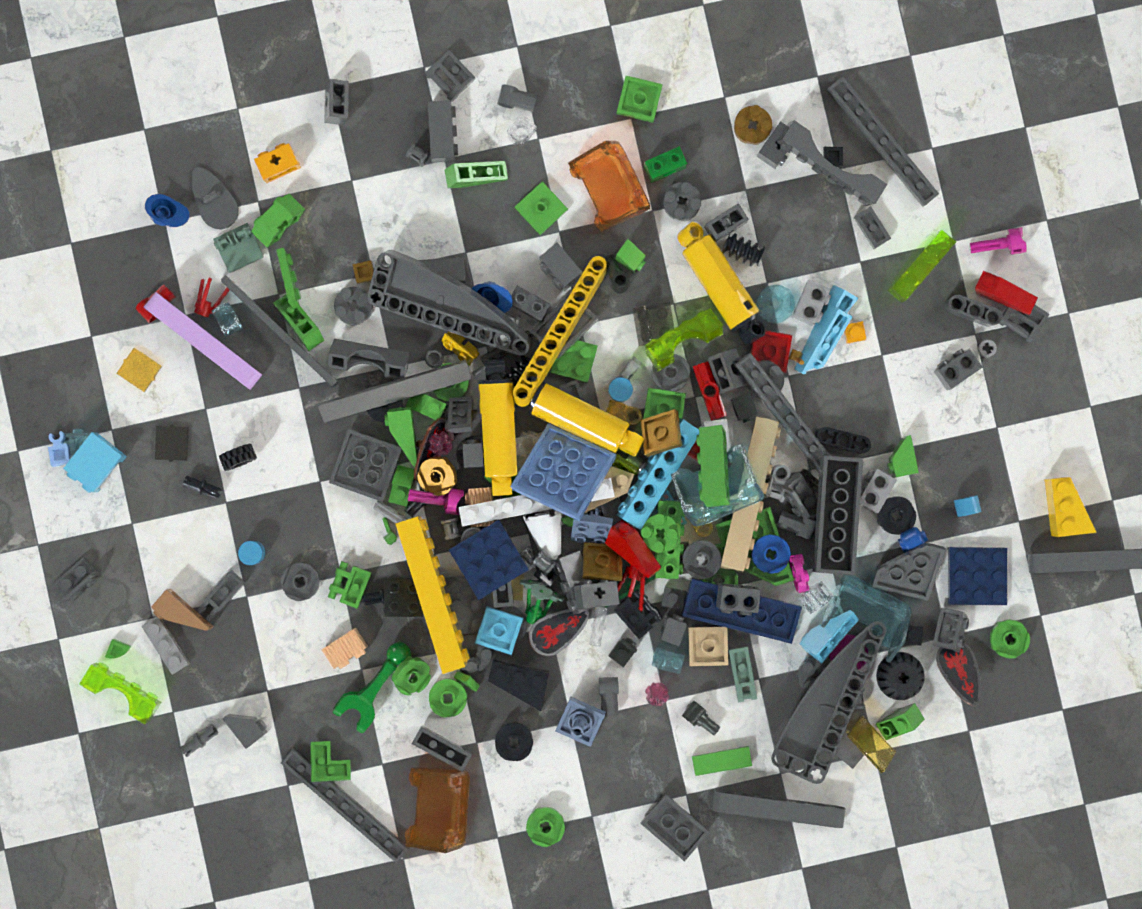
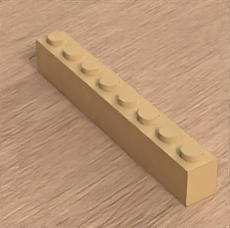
M756 416L720 568L741 573L744 572V569L749 568L751 558L747 556L749 550H753L755 539H752L753 531L757 532L759 520H756L757 513H761L764 502L761 501L762 494L766 495L768 483H765L766 475L770 476L773 465L769 464L770 458L775 457L777 446H774L775 438L779 439L781 428L778 427V421Z

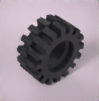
M249 443L219 455V459L224 471H229L256 460L257 456L252 444Z

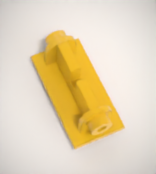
M449 331L445 333L441 340L444 347L449 351H453L460 361L466 360L470 366L473 360L480 355L478 349L469 341L462 345L461 343L465 338L461 335Z

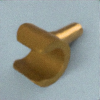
M792 349L789 359L801 365L804 364V361L801 359L803 353Z

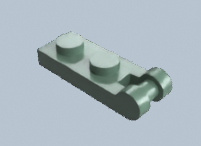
M748 647L729 649L738 703L744 702L745 699L756 700L757 693ZM749 686V691L742 692V687Z

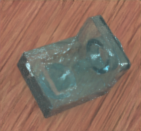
M229 302L212 310L225 337L243 329L236 311Z
M74 429L72 433L66 434V438H70L71 457L91 433L84 432V429Z
M657 647L653 655L652 666L680 674L685 655Z

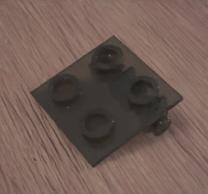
M670 302L651 306L643 305L632 309L638 346L676 340Z

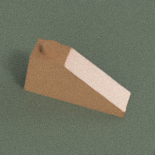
M172 589L165 590L151 606L154 610L153 613L161 620L165 619L205 631L211 630L214 627Z

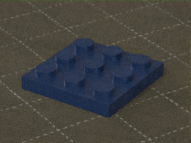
M500 520L449 549L478 600L529 570Z
M948 547V605H1007V548Z

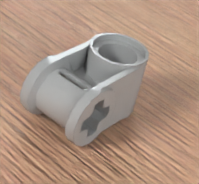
M778 464L773 467L766 495L764 494L765 498L772 497L779 499L780 502L784 501L783 495L785 493L781 486L789 480L791 474L787 466ZM779 468H783L786 472L785 476L781 479L776 476V471Z

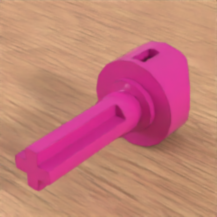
M1023 227L1008 229L1006 237L970 243L971 253L1008 248L1011 255L1026 253V242L1022 239Z
M452 488L445 495L436 496L432 495L434 493L409 489L408 501L443 505L444 513L460 515L457 503L464 496L463 490Z

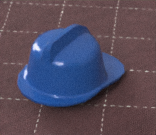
M164 194L151 195L145 202L147 214L159 226H183L190 218L187 207Z
M491 281L472 287L474 291L490 301L503 313L511 309L513 304L512 296L504 287Z

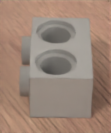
M808 280L791 317L811 326L815 325L816 322L819 323L823 316L821 309L823 305L827 306L831 297L828 294L830 289ZM816 290L821 294L820 300H815L812 297V291ZM805 308L812 309V317L805 316Z
M873 469V471L869 470L864 479L866 483L863 488L861 487L860 505L873 513H879L897 480L879 469ZM878 476L883 479L881 487L875 485V479ZM868 493H871L874 497L871 504L865 501V496Z

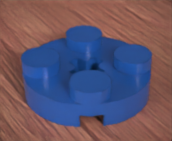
M775 535L760 537L755 542L751 552L754 565L762 572L771 574L782 571L787 566L791 556L790 547L787 542ZM768 549L776 551L772 560L770 557H766Z

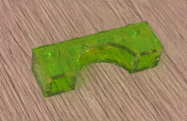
M940 230L887 291L901 303L906 301L953 247L956 241L943 230Z
M711 308L706 311H700L692 319L685 320L673 330L669 329L659 338L650 340L645 345L646 355L657 371H660L674 363L675 348L682 341L699 339L708 343L723 334V324Z
M102 662L91 664L79 685L94 694L100 693L107 688L119 690L128 700V715L143 724L151 721L162 703L158 700L157 695L151 692H144L139 684L126 681L124 675L118 672L113 673Z

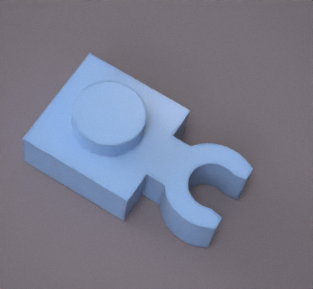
M62 431L59 432L60 437L55 440L52 433L49 434V440L53 443V446L48 447L52 467L65 465L71 459L69 444H63L66 436Z

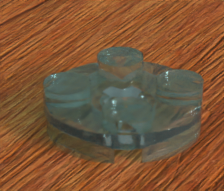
M770 285L761 291L757 297L756 306L765 321L781 323L792 315L795 308V299L790 289L782 285ZM774 299L781 303L778 309H774V306L770 305V302H773Z

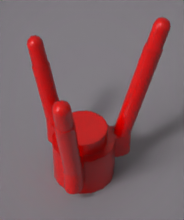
M208 278L204 293L205 280L201 279L197 301L194 306L195 313L207 318L210 313L214 315L216 308L230 291L226 288L211 307L212 302L207 301L206 298L212 278Z
M630 564V567L626 566L622 581H619L617 585L618 592L629 574L628 578H631L632 581L628 597H631L636 580L640 581L641 578L639 610L642 611L646 576Z

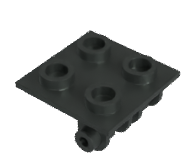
M384 579V617H423V610L413 579Z

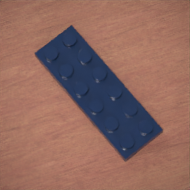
M691 578L681 616L792 644L802 606L760 596L758 613L752 612V615L740 614V611L723 613L716 606L718 585ZM731 594L725 597V603L732 601L733 596ZM751 596L744 599V605L751 603Z

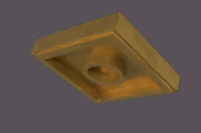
M676 409L641 420L644 455L647 457L682 446L679 416Z
M584 542L583 579L622 581V557L606 544Z

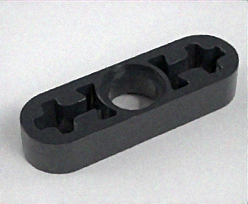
M822 427L815 434L816 438L823 445L856 453H866L871 448L870 439L862 435L829 427ZM826 430L827 435L834 436V432H836L834 444L831 443L833 439L830 438L823 441L820 433H824ZM840 435L848 437L847 445L842 446L839 444L838 438ZM852 437H855V442H861L863 439L864 444H867V446L862 448V450H860L858 445H853V448H850L853 442Z

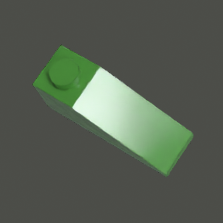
M505 161L456 163L444 170L447 188L470 187L508 180Z
M287 294L273 302L308 351L325 341L319 328L301 306L291 307Z
M412 406L388 409L387 415L384 416L385 425L389 426L391 434L415 467L418 452Z

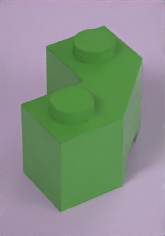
M290 194L284 197L279 196L275 199L273 205L254 221L255 225L251 232L268 248L280 240L286 228L299 221L305 209Z

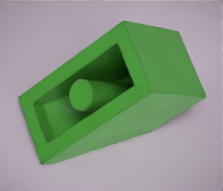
M627 239L616 254L615 261L634 274L636 270L640 272L645 265L644 259L646 255Z
M420 394L410 397L405 407L412 406V410L437 420L438 418H443L448 405L426 394Z
M911 435L904 436L889 457L887 470L889 475L892 474L893 478L919 473Z

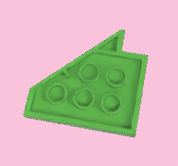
M770 507L762 509L761 513H757L756 520H759L757 532L753 531L752 539H755V542L765 535L779 536ZM731 520L715 524L720 543L715 546L720 552L721 559ZM768 549L766 557H770L772 560L776 551ZM749 550L747 557L751 559L749 568L744 569L745 571L775 586L794 580L789 563L778 573L762 572L754 565L751 557L752 550Z

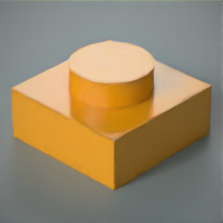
M863 321L848 324L844 331L846 344L867 340Z

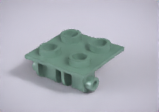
M248 223L213 239L214 246L218 249L229 273L264 258Z

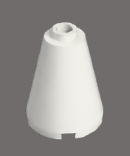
M550 509L532 514H524V521L539 551L542 550L549 560L557 559L558 555L561 554V513Z

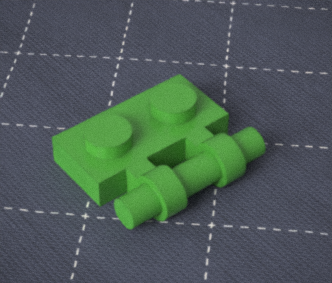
M341 561L339 568H336L333 584L329 586L330 592L328 597L335 599L337 593L342 595L339 602L358 609L372 572L357 566H353L351 572H348L346 569L349 563ZM343 577L348 578L345 588L340 587Z

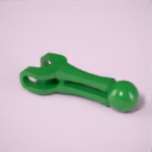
M403 642L391 644L387 649V659L375 677L360 691L344 693L334 706L332 713L336 716H341L348 709L358 710L361 717L357 722L356 730L359 733H364L375 719L373 702L380 688L399 664L408 656H411V650L407 644Z

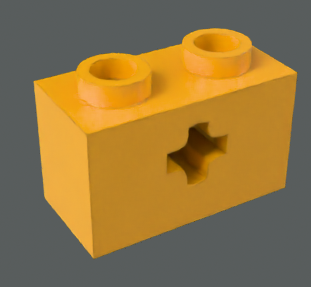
M289 143L279 144L275 147V150L270 152H261L254 159L266 183L301 168ZM278 158L279 164L275 165V159Z

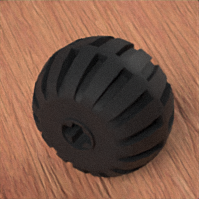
M895 652L887 655L878 665L876 680L880 690L894 700H907L917 695L923 687L925 679L924 669L920 661L906 652ZM901 673L906 675L905 678H903V681L898 679V677L901 676Z

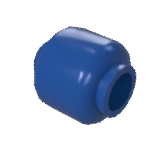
M917 527L902 532L900 539H898L904 553L929 541L925 531H920Z

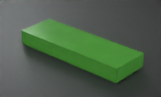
M749 746L692 756L695 776L752 766Z

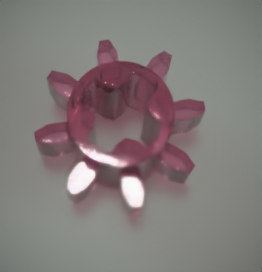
M443 431L441 434L434 433L429 440L431 445L429 450L438 457L441 454L448 455L453 448L451 443L453 439Z
M653 682L645 690V693L648 694L646 699L652 706H662L670 697L667 695L669 690L664 684Z

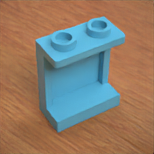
M91 432L63 469L68 472L66 475L70 479L81 482V487L87 492H99L101 490L99 487L117 464L123 462L127 456L101 435Z

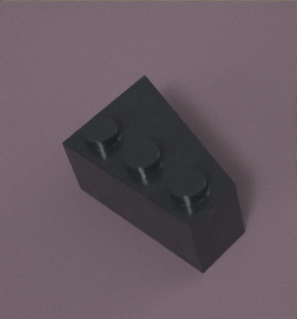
M493 660L488 681L537 710L542 711L549 671Z

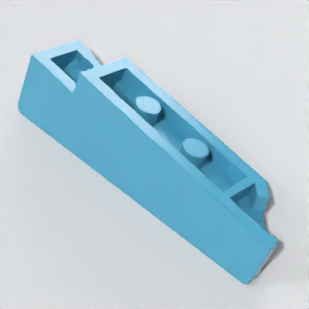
M834 285L829 293L831 295L827 306L824 305L821 310L823 316L819 323H815L802 351L801 359L804 361V364L797 363L794 368L802 374H806V371L813 368L819 369L824 367L852 319V316L847 313L858 298L840 287Z

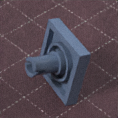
M595 508L594 514L593 509L588 511V515L583 514L580 521L573 520L571 541L605 544L612 527L613 518L599 517V508Z
M570 697L555 732L591 747L606 712Z

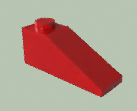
M986 271L982 272L975 287L976 295L1027 315L1031 314L1038 297Z
M623 519L610 528L605 542L607 546L647 578H650L661 569L660 564L637 530Z

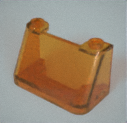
M604 141L568 162L571 175L574 178L583 180L598 212L595 215L594 223L601 232L650 209L649 200L624 148L618 141Z
M411 768L409 781L412 786L418 788L415 825L410 826L406 830V846L440 853L461 849L466 840L469 773L467 771L462 772L451 769Z

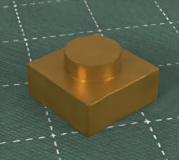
M371 260L352 264L357 284L372 280L374 268Z

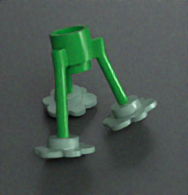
M520 580L519 584L527 588L525 613L527 614L526 621L529 624L533 625L537 620L545 617L553 601L557 602L559 600L563 602L564 597L557 591L546 588L545 585L539 586L541 584L539 580ZM531 594L537 599L536 605L531 606ZM550 599L543 610L540 607L541 600Z

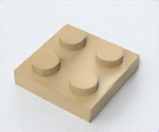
M688 627L689 666L728 665V634L726 627Z

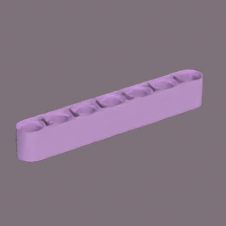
M157 292L145 304L144 308L248 389L251 390L262 376L261 373Z

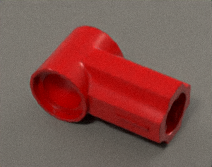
M164 284L156 291L168 302L176 298ZM154 293L149 298L147 297L139 302L135 308L148 323L157 319V317L144 308Z

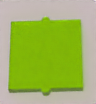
M615 453L616 459L613 465L621 470L637 475L639 468Z

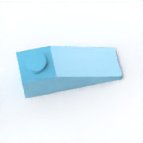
M849 610L812 628L803 636L799 644L807 653L822 663L859 619L853 611Z

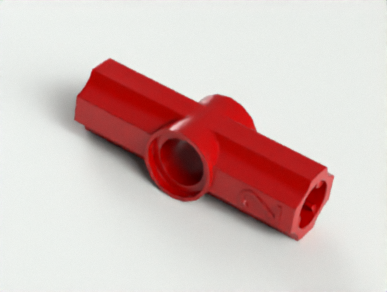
M709 362L693 366L710 420L713 421L727 416ZM707 386L714 388L715 393L713 396L705 394Z

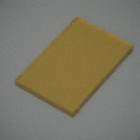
M863 715L859 717L847 736L881 774L886 770L896 753Z

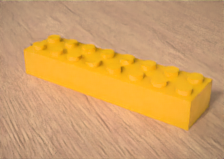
M417 516L395 523L442 674L463 668L468 664L467 661L470 658L467 648L463 649L462 641H464L462 632L457 630L456 627L458 622L455 611L451 612L450 605L452 600L450 594L445 593L444 586L446 581L444 575H440L438 570L441 566L438 556H434L432 551L435 548L431 537L428 538L426 532L429 530L427 521L422 519V516Z

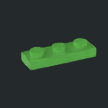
M284 248L277 249L288 302L292 308L300 307L299 300L301 299L299 288L295 287L297 276L295 271L291 269V265H293L292 256L290 253L287 254Z

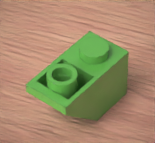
M913 703L877 722L876 726L884 739L889 740L914 731L925 719L917 705Z

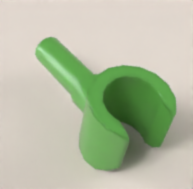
M385 517L382 520L388 534L383 538L387 544L392 545L396 542L397 536L390 528L389 522Z

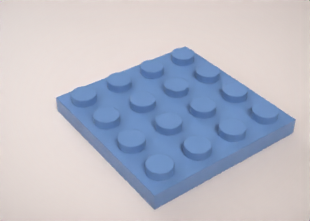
M548 423L510 487L512 490L580 521L616 459V454Z

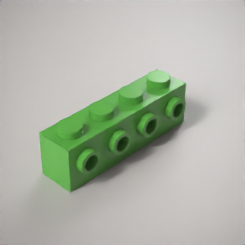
M722 425L700 427L699 435L696 436L697 445L700 446V453L697 454L698 463L701 464V471L698 472L699 482L702 483V489L699 490L700 500L704 502L706 507L730 505L726 431Z
M659 500L657 503V514L674 517L680 525V536H684V525L681 524V517H685V505H682V501ZM659 529L658 536L664 538L665 530ZM679 542L677 547L669 552H655V558L661 566V569L654 574L655 578L679 579V575H682L683 563H679L680 555H683V544Z

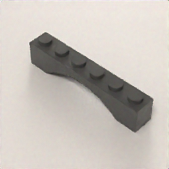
M795 120L787 124L777 141L781 145V149L795 154L797 160L811 165V169L816 173H823L828 177L827 180L829 182L842 186V190L845 193L855 195L863 205L876 204L888 185L873 174H852L833 166L817 149L810 130Z

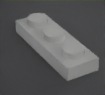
M156 616L141 626L172 675L190 664L163 620Z

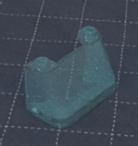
M743 444L734 445L727 452L730 505L706 507L699 496V490L702 489V483L699 482L698 477L699 471L693 473L690 469L680 468L671 474L683 513L692 525H705L764 499V492Z

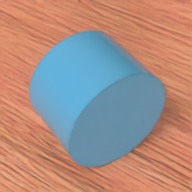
M622 377L614 379L609 385V396L616 402L627 401L633 392L631 382Z
M978 495L954 500L957 517L982 512Z
M247 541L238 550L239 559L246 565L258 564L265 557V548L258 541Z

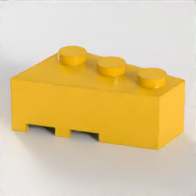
M1071 477L1044 479L1051 536L1061 537L1097 533Z

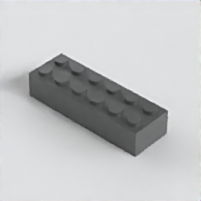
M820 456L812 572L855 575L863 458Z

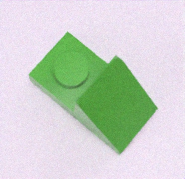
M398 465L392 480L393 485L388 502L408 506V492L413 487L415 469Z

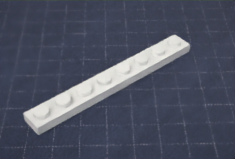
M611 478L602 481L591 502L615 497ZM524 495L459 507L462 526L550 510L552 508Z

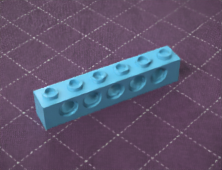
M679 418L682 446L650 456L648 459L649 463L645 469L640 471L636 484L629 489L625 502H622L618 507L617 516L639 530L642 529L696 441V436L699 435V429L684 419ZM670 452L669 459L665 460V454ZM657 468H659L660 473L658 476L655 477L654 472ZM649 484L650 490L644 493L645 486ZM639 501V508L634 509V504Z

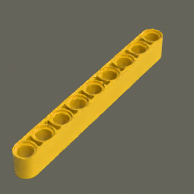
M595 256L590 260L514 387V401L518 406H527L532 401L539 386L606 276L607 264L603 257ZM601 266L602 269L595 270L594 267ZM587 281L593 282L591 286H587L584 283ZM583 297L584 300L578 302L575 300V298ZM570 312L575 314L573 317L565 316L567 313ZM562 328L565 332L557 333L556 330ZM549 344L556 346L551 350L546 348ZM540 360L546 361V364L540 366L537 364V362ZM530 376L537 378L534 382L527 380ZM521 392L527 394L525 398L517 397V395Z

